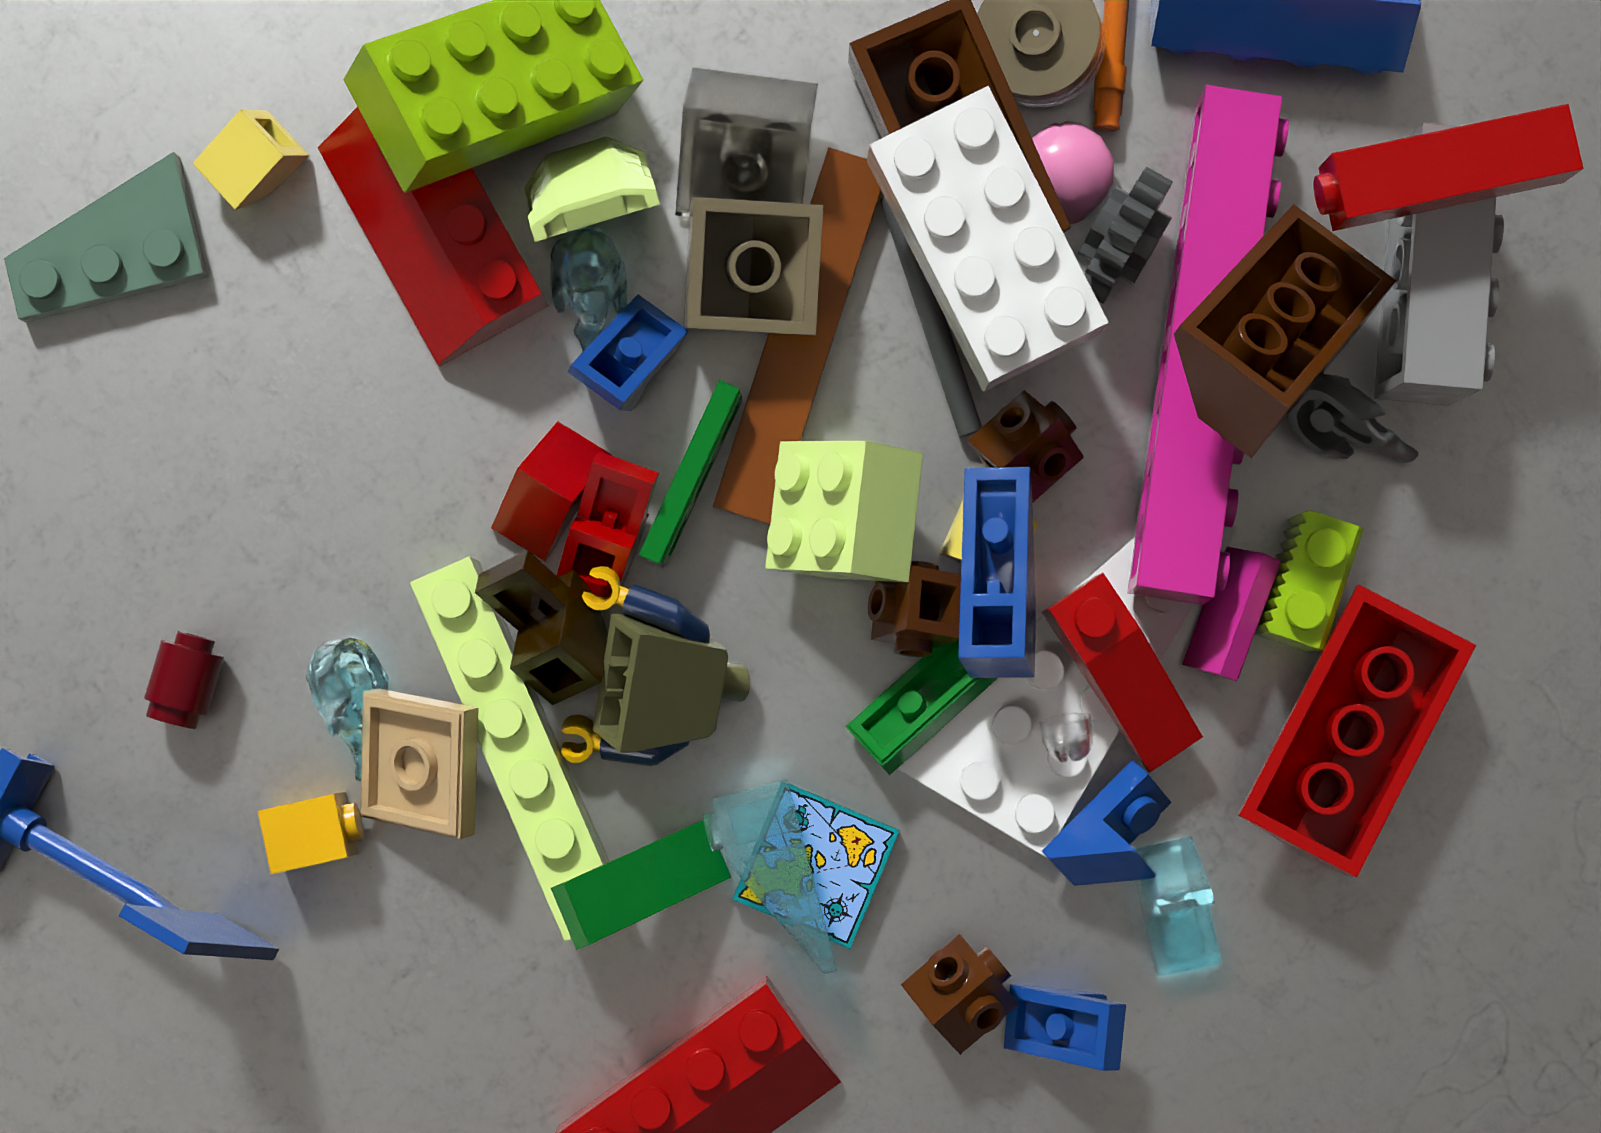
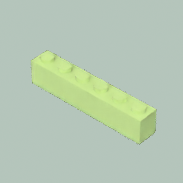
M469 556L410 582L462 705L478 707V742L564 941H568L571 939V936L551 891V887L609 862V859L567 762L561 754L560 746L536 691L510 670L515 642L505 619L475 594L478 576L484 571L480 562Z

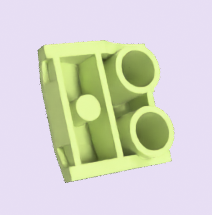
M607 136L546 154L524 187L530 211L528 220L535 242L660 205L645 153Z

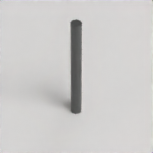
M885 197L880 199L959 438L972 435L982 428V424L946 317Z

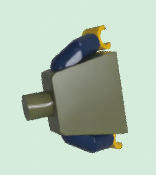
M599 566L593 568L589 574L597 579L600 578L608 581L612 587V594L608 597L600 598L592 593L583 592L582 598L586 605L593 610H605L615 604L623 607L622 614H611L603 661L604 671L602 682L599 686L594 723L583 715L577 714L567 717L562 723L561 732L568 735H580L585 739V742L579 744L564 742L561 754L571 763H581L587 760L592 752L600 753L603 760L644 766L658 765L687 747L690 741L708 738L716 730L720 703L742 702L748 696L750 689L749 673L743 664H727V649L710 638V630L707 623L681 602L636 584L632 585L630 589L621 586L620 578L614 570L609 567Z

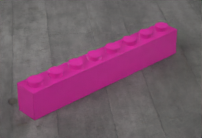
M1206 85L1195 106L1127 594L1204 605L1214 598L1215 590L1223 591L1227 583L1230 553L1222 552L1221 544L1224 527L1232 528L1238 508L1239 492L1237 489L1229 488L1232 464L1240 465L1244 452L1224 440L1219 433L1198 418L1174 333L1180 324L1263 237L1266 217L1274 218L1280 197L1281 182L1280 180L1271 179L1274 156H1283L1289 130V120L1279 118L1282 96Z

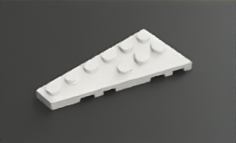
M1233 525L1232 528L1224 527L1221 544L1222 552L1225 551L1238 529L1237 526ZM1133 537L1076 588L1094 576L1104 573L1141 628L1160 661L1193 604L1127 594L1135 537ZM1043 616L1036 622L1035 677L998 678L906 760L898 770L1045 856L1042 850L1060 833L1117 736L1119 728Z

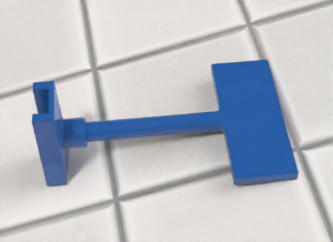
M1 748L0 871L13 846L23 852L33 849L125 903L119 917L182 954L260 960L275 959L279 948L218 913L181 910L175 907L152 888L47 828L46 819L32 810L55 765L35 754L29 753L27 758H23L9 749Z

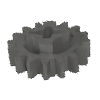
M1148 167L1143 170L1130 194L1117 186L1114 188L1078 251V255L1091 261L1084 275L1098 302L1102 304L1107 300L1119 277L1132 285L1135 284L1172 219L1171 216L1158 209L1173 181Z

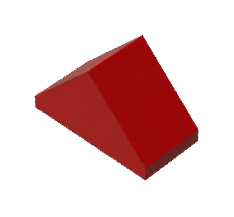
M557 421L517 468L491 529L546 562L579 509L590 467L598 451L611 456L612 454Z

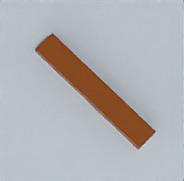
M828 147L810 202L812 205H823L816 335L768 333L713 503V508L770 526L775 489V468L778 462L780 441H801L881 193V189L865 158Z

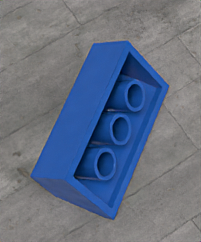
M1151 0L1149 12L1151 46L1163 47L1167 51L1176 54H1191L1195 51L1226 54L1240 61L1268 58L1287 60L1294 65L1307 68L1325 64L1351 67L1365 74H1378L1382 71L1404 73L1421 9V0Z

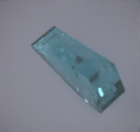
M788 778L711 798L714 811L703 814V820L712 852L724 849L729 866L824 974L837 971Z

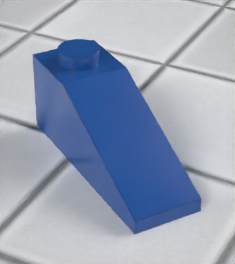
M1030 467L965 468L958 658L970 678L1035 677L1036 597Z

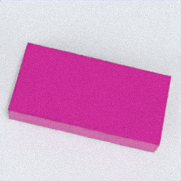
M1227 546L1224 552L1230 553V567L1225 589L1223 591L1215 590L1214 598L1204 604L1182 665L1202 673L1237 681L1281 561L1265 553Z

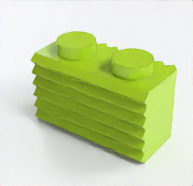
M1307 510L1287 519L1291 528L1283 531L1287 540L1279 543L1283 552L1275 556L1281 561L1255 635L1311 653L1323 651L1327 643L1364 528L1313 510Z

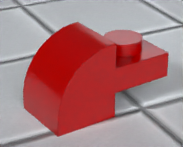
M598 451L590 467L577 516L568 532L557 577L574 569L587 584L592 594L604 598L612 594L611 585L608 581L600 578L597 579L589 574L593 568L603 566L609 567L617 573L623 587L649 517L647 511L659 472Z

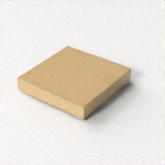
M379 688L363 691L360 817L457 839L475 835L478 707Z

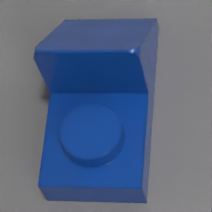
M637 294L570 365L568 373L617 409L632 411L636 407L649 380L681 346L688 330Z
M1131 760L1042 852L1074 886L1155 878L1157 876L1156 873L1130 844L1140 834L1150 830L1158 821L1160 814L1172 802L1150 775Z
M1010 984L1009 993L1019 1005L1007 1014L1004 1049L1101 1071L1120 1070L1126 1004L1107 1001V996L1100 993Z

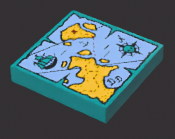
M782 780L732 900L851 949L900 830Z

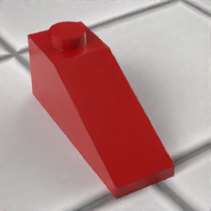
M1104 573L1094 576L1041 612L1148 773H1151L1203 738L1144 633Z

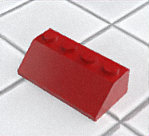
M358 107L317 147L439 367L549 307L548 302L473 168L404 193Z
M1358 584L1237 816L1335 871L1357 878L1477 645Z
M766 976L559 1125L555 1133H772L840 1084L841 1079L768 976Z

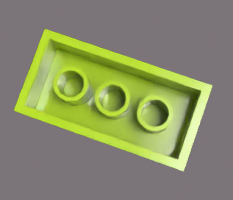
M492 0L363 44L343 81L403 192L407 193L619 112L644 79L600 0Z

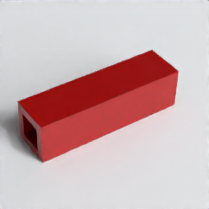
M1569 104L1332 153L1318 167L1320 175L1314 177L1313 189L1320 214H1329L1332 231L1561 184L1584 168Z

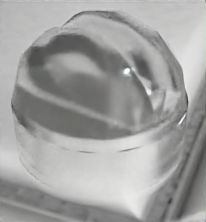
M1089 713L1061 714L1045 718L1039 722L1042 742L1046 752L1056 761L1066 762L1069 757L1074 762L1081 761L1088 755L1093 746L1094 731L1091 714Z

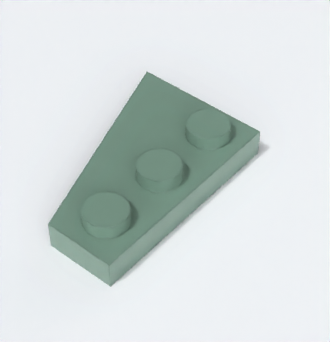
M175 152L167 155L4 258L19 320L25 323L209 277L181 160Z

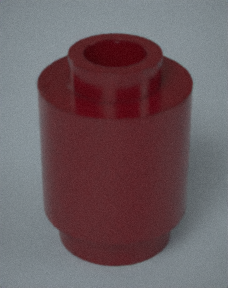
M177 631L174 642L161 640L144 696L145 700L150 701L146 713L147 717L185 728H197L200 715L207 716L224 660V656L212 653L215 644L214 640Z

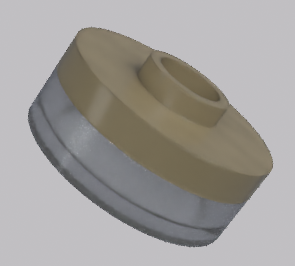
M984 0L979 8L977 15L1016 103L1030 107H1049L1061 104L1081 93L1097 74L1105 51V33L1092 0Z

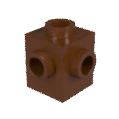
M1025 390L967 440L986 468L1030 467L1032 503L1084 458V455L1070 436L1077 427L1068 414L1052 400L1046 406L1042 405Z
M911 561L909 582L876 581L868 600V615L872 620L871 640L894 644V653L909 657H929L933 654V648L959 641L961 574L940 571L939 566L934 563Z
M960 934L944 948L936 951L922 967L901 984L930 1023L960 1055L985 1033L994 1030L1003 1018L1019 1005L1003 985L1012 976L987 946L976 954Z

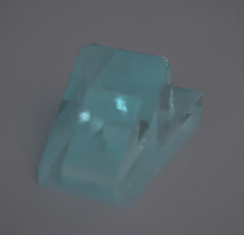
M1192 836L1134 848L1157 875L1152 879L1135 880L1155 974L1160 977L1222 963L1209 905L1215 904V900Z

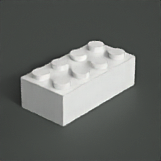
M989 86L869 144L867 163L983 392L1099 335L1109 322Z

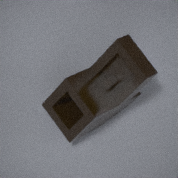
M525 550L480 573L475 594L518 630L510 670L551 705H555L602 682L603 661L607 643L606 627L601 610H593L584 602L582 598L583 592H592L574 569L557 577L530 551Z

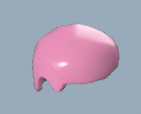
M1065 121L1061 124L1053 123L1043 128L1032 140L1070 224L1082 221L1106 197L1109 188L1113 185L1114 158L1102 137L1082 123Z

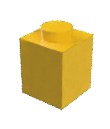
M346 792L258 811L271 874L357 855L356 842L364 839V828L359 808L356 803L348 804Z

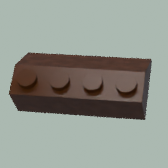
M949 0L849 43L848 64L881 138L989 86L1063 233L1070 230V223L971 0Z
M1293 204L1180 324L1174 333L1198 418L1219 433L1224 440L1236 446L1252 459L1357 334L1397 280Z

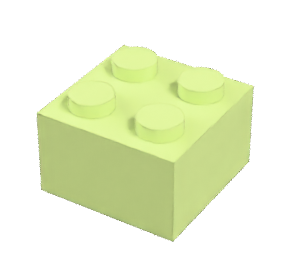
M780 441L778 462L775 468V489L771 523L767 534L768 549L765 569L820 578L909 582L923 453L870 441Z

